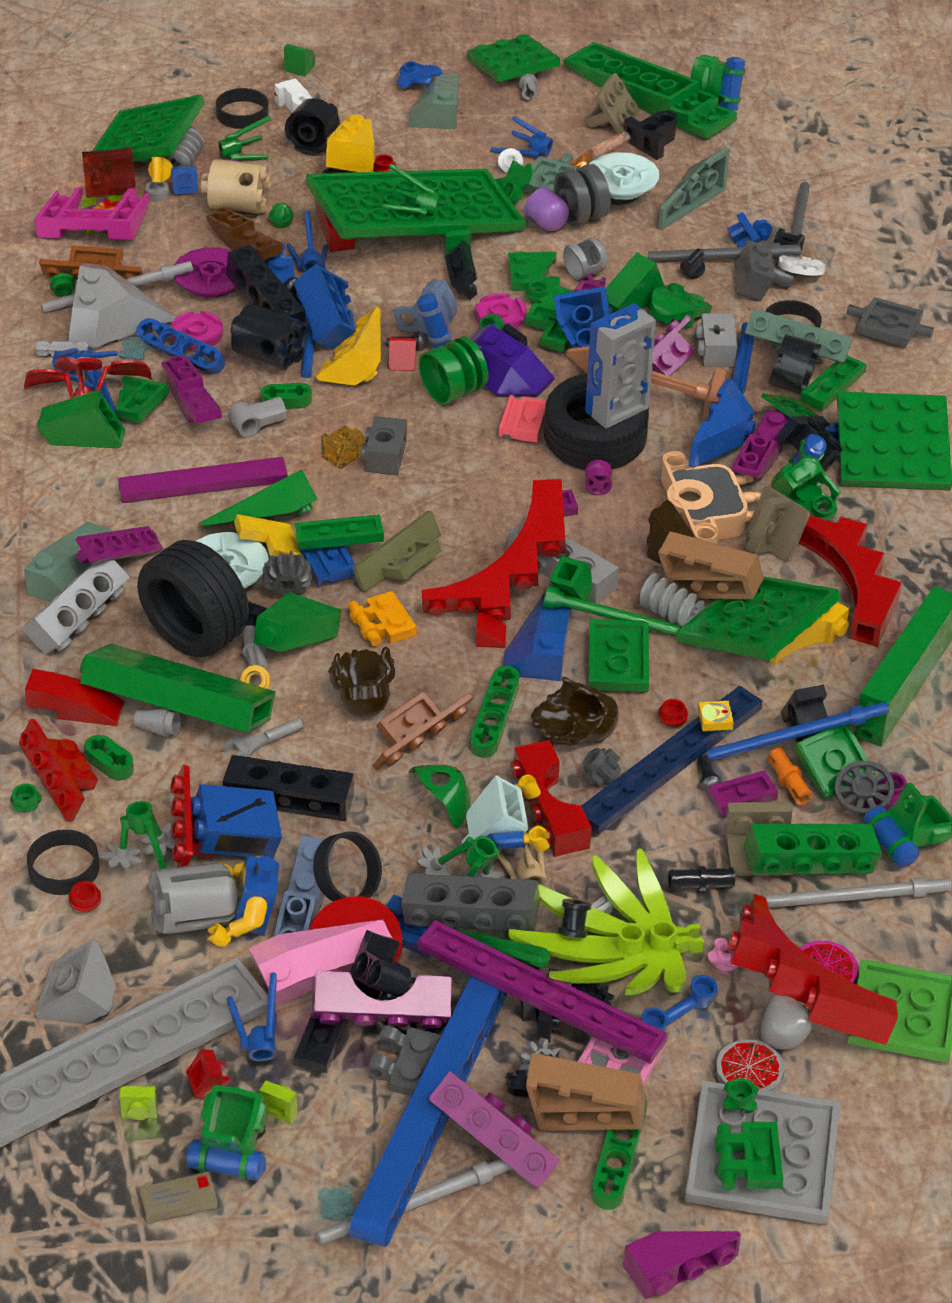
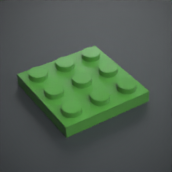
M862 959L857 985L896 1000L898 1019L887 1045L849 1034L847 1044L949 1063L952 1049V976Z

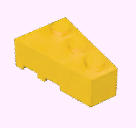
M356 114L347 116L327 139L326 167L353 172H373L375 145L371 120L364 119L363 116Z

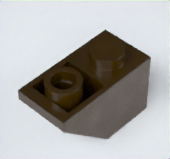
M666 500L650 513L648 519L650 531L646 541L648 545L647 558L662 564L658 552L670 531L693 537V533L671 501Z

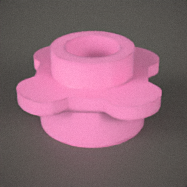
M718 938L714 941L715 947L713 951L708 953V960L717 969L722 971L736 969L738 966L731 964V950L726 949L728 941L725 938Z

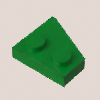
M518 251L508 253L511 291H525L530 282L547 277L549 267L557 261V251Z
M124 376L122 378L123 389L119 391V401L116 404L117 417L140 423L169 394L168 385Z

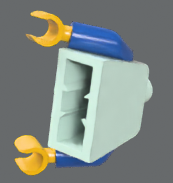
M527 774L522 776L517 784H514L513 781L508 782L495 776L467 811L466 817L469 833L462 839L461 843L463 844L469 836L474 840L476 837L485 836L495 843L499 853L504 849L525 847V844L532 843L535 850L539 852L549 849L550 845L546 840L549 838V835L543 827L535 826L528 834H524L528 830V823L522 792L527 799H533L540 795L541 791L535 778Z

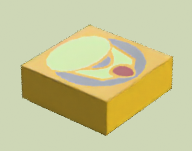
M729 701L698 702V714L702 731L733 730L734 722Z

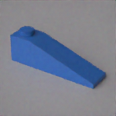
M606 287L554 295L557 321L572 348L589 346L591 323L611 314Z
M543 594L505 650L503 666L516 668L520 673V677L561 681L571 609L563 606L560 609L554 607V610L542 607L546 595Z

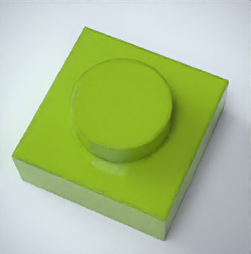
M265 1080L259 1090V1094H262L265 1098V1105L268 1107L267 1114L291 1124L297 1115V1092L292 1091L285 1085H277Z
M121 1086L120 1105L122 1119L143 1120L157 1118L156 1086Z

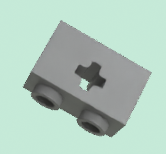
M702 313L701 324H696V340H698V356H702L703 366L735 367L737 340L733 314Z

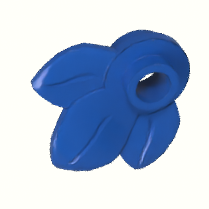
M408 61L400 67V76L397 78V83L403 89L413 83L429 86L432 76L442 75L443 72L440 67L435 65H421L415 61Z

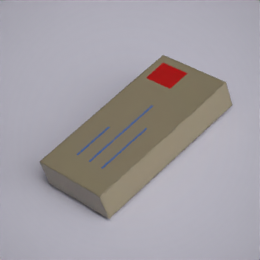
M209 1172L139 1187L147 1224L218 1207Z

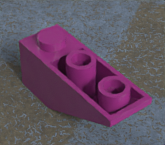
M656 1231L625 1246L623 1267L645 1299L656 1294L664 1295L677 1284L688 1279L695 1280L701 1277L705 1271L717 1265L724 1266L732 1262L739 1253L741 1234L739 1231Z

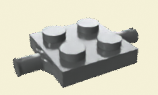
M874 297L871 303L864 308L851 304L847 308V315L861 318L856 334L885 341L896 346L907 347L911 338L916 334L931 338L934 332V327L920 324L923 310Z

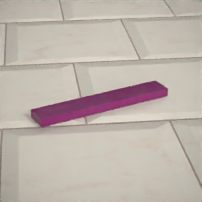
M276 457L118 477V485L122 503L274 484L288 477L284 458Z

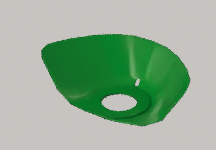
M447 765L412 767L408 773L417 772L423 785L439 798L447 808L452 825L455 828L460 827L466 819L471 803L469 790L462 772L456 767ZM434 773L449 776L450 781L446 785L437 786L431 782L430 777Z

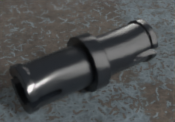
M697 866L696 869H670L668 871V886L670 890L697 888L698 891H706L707 888H733L735 886V871L733 867L706 869L705 866Z

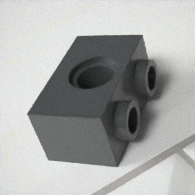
M374 416L372 427H367L366 430L367 444H363L361 449V460L365 461V472L398 476L407 442V419Z

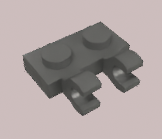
M383 1025L379 1039H381L379 1048L384 1051L400 1054L397 1063H393L386 1056L373 1054L369 1064L371 1068L369 1077L390 1081L389 1091L412 1096L442 1035L409 1027L407 1034L404 1035L394 1027Z

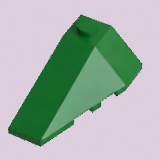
M300 470L199 523L201 527L234 523L237 514L255 518L286 515L296 511L299 516L313 509L311 503L318 499L303 470Z

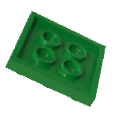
M520 34L510 40H497L496 43L490 45H477L474 49L467 50V59L497 82L561 66L559 56L527 34Z

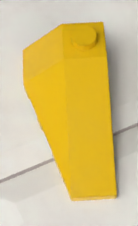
M378 306L374 307L355 323L356 332L334 349L333 353L335 355L333 360L327 359L322 364L315 376L319 381L356 386L363 380L365 382L370 381L378 373L376 368L381 361V309Z

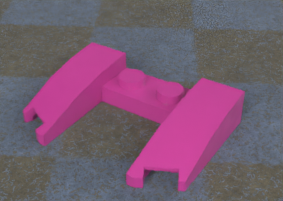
M82 187L74 188V193L69 198L67 195L59 196V192L56 191L34 219L37 237L62 238L67 229L70 231L90 229L95 232L107 230L109 239L133 240L144 219L150 200L149 193H145L141 199H138L136 197V189L129 188L114 209H77L83 195Z

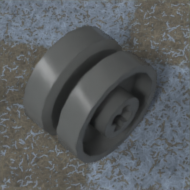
M588 164L578 167L576 170L571 169L559 172L556 175L554 193L563 199L568 206V224L571 226L587 222L588 219L594 220L607 216L611 205L610 191L605 176L598 166Z

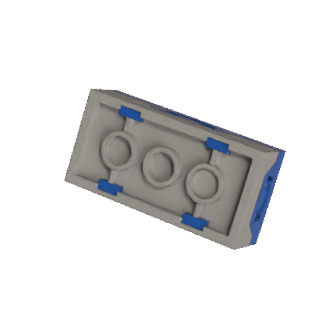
M635 303L598 319L590 325L585 412L605 428L611 427L649 408L656 319Z

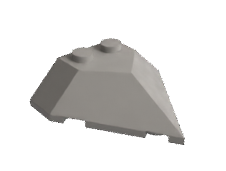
M81 263L68 341H72L74 344H77V342H87L89 349L96 351L103 348L104 344L116 340L119 343L138 336L136 333L137 326L144 319L151 318L163 324L169 323L171 325L176 318L174 314L108 266Z

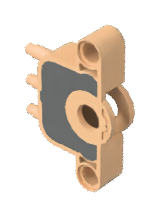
M669 451L664 454L661 482L666 491L667 500L672 502L678 512L684 514L682 519L693 533V538L717 544L719 539L734 538L744 532L746 522L751 521L755 511H747V503L758 501L761 497L759 491H741L739 485L753 482L754 478L745 474L734 475V472L729 467L721 464L702 465L692 468L689 467L688 457L684 453Z

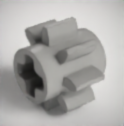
M542 1037L539 1039L538 1045L533 1041L526 1040L527 1047L523 1052H517V1055L522 1057L523 1063L518 1069L529 1071L532 1053L556 1057L555 1054L559 1052V1048L555 1046L547 1048L548 1040Z

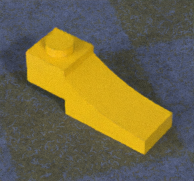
M837 602L828 612L819 617L812 626L805 629L792 643L788 644L774 658L768 661L776 664L799 649L823 642L829 645L837 637H842L849 627V622L847 621L849 608Z

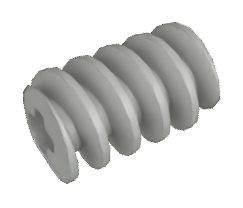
M193 126L187 130L183 140L176 147L175 152L167 157L173 168L192 166L204 147L202 136Z
M652 573L645 581L640 592V604L643 608L650 609L652 613L659 614L660 617L669 619L671 623L678 624L680 627H683L703 610L704 601L700 600L696 603V594L691 593L687 596V589L681 588L678 591V584L673 582L668 586L669 581L667 578L659 580V574Z

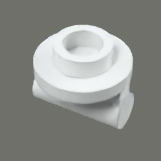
M513 148L504 150L498 156V166L503 171L508 172L513 160L522 165L523 158L521 153Z

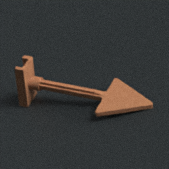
M589 346L568 349L566 355L588 373ZM716 367L708 385L700 382L695 384L654 371L651 374V383L694 395L693 398L703 400L701 420L706 421L711 404L719 402L720 398L717 397V392L724 382L726 370Z

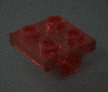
M132 148L82 152L86 199L124 196L129 188L135 189L136 182Z

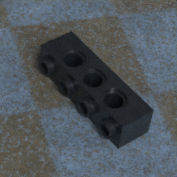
M250 244L228 252L226 276L249 303H255L304 322L305 309Z
M232 755L223 778V786L273 791L277 811L346 822L354 797V773Z

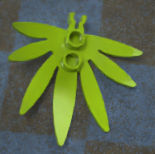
M641 848L637 850L636 874L638 889L644 907L623 881L597 855L592 857V868L602 891L616 910L632 923H627L591 907V910L587 911L585 930L604 936L587 935L585 938H575L559 933L509 929L508 936L514 941L547 948L553 957L577 962L605 963L573 970L549 971V978L571 983H601L628 976L645 968L627 985L625 995H636L649 990L657 983L662 973H664L665 988L669 992H680L684 988L686 980V970L681 954L685 952L703 953L704 939L699 937V924L678 927L672 923L663 891ZM538 884L540 903L563 919L565 907L562 906V900L573 898Z

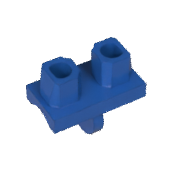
M743 212L736 215L738 223L727 228L731 240L737 244V247H744L748 240L756 243L768 240L772 232V226L768 221L756 220L751 225Z

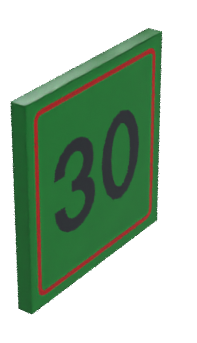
M764 393L761 395L763 399L782 411V414L789 417L819 416L794 397Z

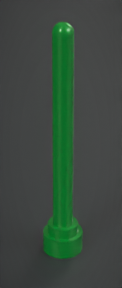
M549 584L542 606L554 610V607L560 609L563 606L612 620L648 621L650 630L672 636H677L676 632L681 628L677 624L564 595V591L559 590L560 587Z

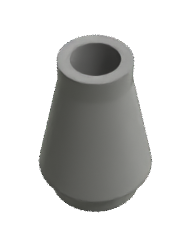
M166 708L138 709L134 715V725L136 728H143L156 734L170 737L179 733L182 725V716L180 712Z

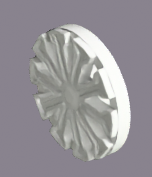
M783 255L778 259L777 266L788 272L802 275H822L825 272L824 263L816 259L811 260L812 258L802 256V258H798L796 255Z

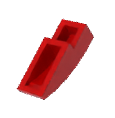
M32 669L25 687L27 707L57 711V719L117 726L124 707L123 700L105 690L82 684L79 679L50 671Z

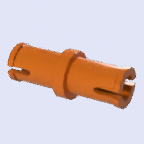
M775 748L770 751V755H767L766 760L777 773V780L781 786L788 789L798 806L810 802V798H813L814 794L802 779V772L798 766H793L783 748Z

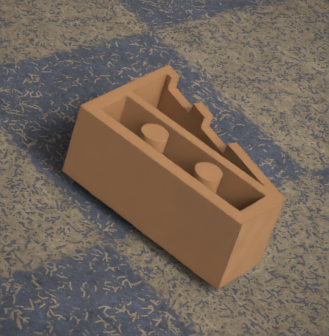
M669 532L658 552L669 585L674 582L678 584V591L681 588H685L688 591L687 596L694 593L697 595V599H753L764 579L757 554L675 532Z
M535 1053L531 1054L526 1087L539 1131L642 1129L646 1094L641 1074Z

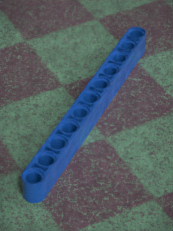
M473 976L470 977L354 1212L349 1231L351 1238L385 1248L388 1246L449 1119V1116L432 1103L429 1097L449 1071L466 1083L508 995L507 993Z

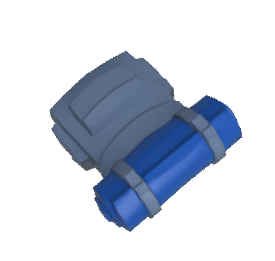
M445 280L430 281L423 288L422 294L413 306L395 307L392 310L400 331H419L428 334L427 337L433 349L438 346L443 347L444 344L451 341L452 333L447 326L457 313V303L454 294ZM405 313L415 317V322L412 325L405 323L402 319V314Z

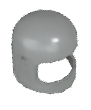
M587 238L578 243L565 246L563 259L569 275L575 280L587 278L589 274L595 275L602 272L608 263V253L601 241L595 238Z

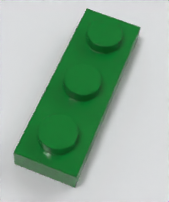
M848 355L845 364L837 361L834 362L801 392L800 401L823 411L837 399L838 391H846L866 373L867 364Z
M380 514L294 523L298 550L384 542V531Z

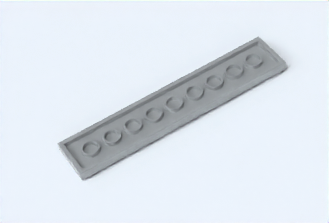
M236 957L0 1074V1147L236 1028L227 1003L228 996L233 997L244 1024L267 1012V993L239 958Z

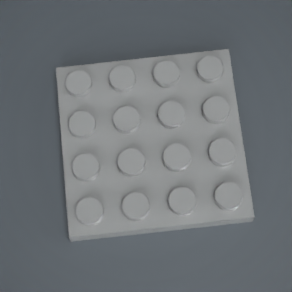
M702 1081L685 1202L827 1225L840 1102L758 1089V1094L755 1096V1101L758 1104L756 1111L752 1113L736 1109L729 1111L723 1106V1100L727 1095L724 1091L725 1084ZM742 1122H777L784 1180L782 1189H746L745 1177H737L734 1190H723L721 1179L717 1176L716 1167L717 1163L720 1162L719 1153L715 1151L714 1138L717 1136V1126L728 1124L731 1128V1133H741ZM735 1150L733 1152V1159L744 1160L743 1150Z

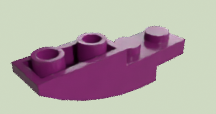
M174 356L167 361L161 362V367L170 390L189 423L199 424L222 418L221 408L205 389L203 377L187 356Z
M767 410L755 433H750L732 466V471L755 478L764 476L773 466L783 449V444L776 436L790 417L780 412Z

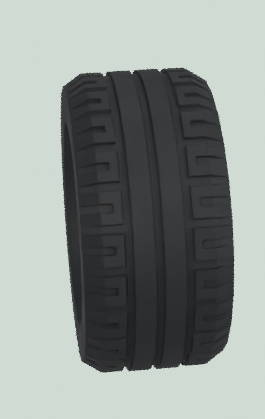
M587 374L568 378L556 386L548 395L545 404L544 439L548 448L558 459L570 466L583 470L591 461L603 460L609 463L613 470L630 463L643 451L647 441L649 408L608 428L587 425L577 421L592 418L585 412Z
M192 540L176 541L142 566L137 584L142 608L156 631L178 651L194 657H208L244 631L249 616L248 598L244 587L232 567L220 554L209 546Z

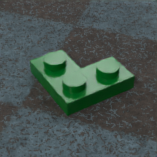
M535 302L525 316V325L545 330L540 337V346L554 351L565 352L570 343L557 321L555 307Z

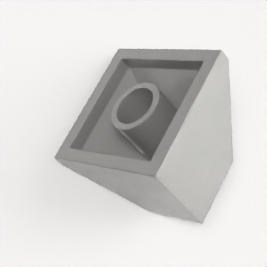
M95 939L86 942L50 964L36 1010V1017L43 1020L88 1024L109 1013L113 1006L112 998L116 985L100 945Z

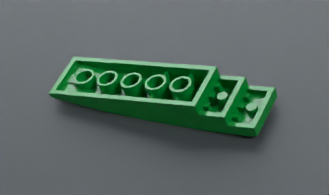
M593 42L563 59L565 65L601 88L612 74L617 73L639 109L651 115L660 111L674 112L677 115L676 127L704 139H708L737 121V112L719 106L718 96L700 90V81L597 42Z

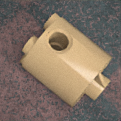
M214 159L209 173H203L201 192L207 193L210 209L228 207L235 212L266 213L268 199L265 198L266 190L271 188L272 177L268 175V166L264 164Z

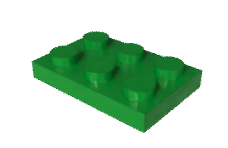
M590 619L589 687L597 690L649 692L648 621Z

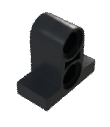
M660 111L642 121H638L630 116L624 119L623 140L658 160L664 157V146L675 140L677 115L671 111Z
M791 416L776 436L782 444H792L799 451L800 442L807 438L808 435H819L826 443V450L819 461L825 472L842 452L840 444L825 429L829 422L823 416Z
M824 684L795 690L781 710L784 723L790 722L792 727L828 717L823 703L827 697ZM820 732L795 738L796 743L801 742Z
M366 930L351 968L350 974L361 992L373 999L378 1000L381 992L401 997L409 988L411 971L394 960L400 942L370 930Z

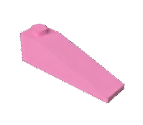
M376 920L278 934L249 948V951L268 991L270 974L272 972L277 974L275 1005L278 1007L312 991L313 977L316 971L350 972L366 930L391 937L384 921Z

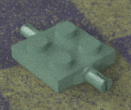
M568 152L564 153L559 160L539 156L532 165L533 175L531 181L523 191L532 194L540 188H549L554 192L556 175L559 172L571 169L576 170L578 168L569 164L573 160V156L570 153L568 154Z

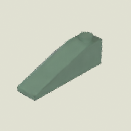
M87 522L41 550L24 569L27 594L50 602L90 564H81L75 555L81 549L75 539L78 536L111 532L112 530Z

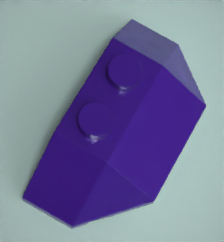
M490 324L481 327L470 337L481 350L487 364L488 382L484 388L497 397H509L510 395H514V397L527 395L529 397H538L555 380L552 373L527 346L494 325Z

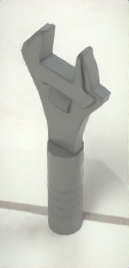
M298 717L257 736L231 738L224 745L223 751L226 752L235 747L238 752L233 755L251 757L264 744L271 743L303 729V723Z

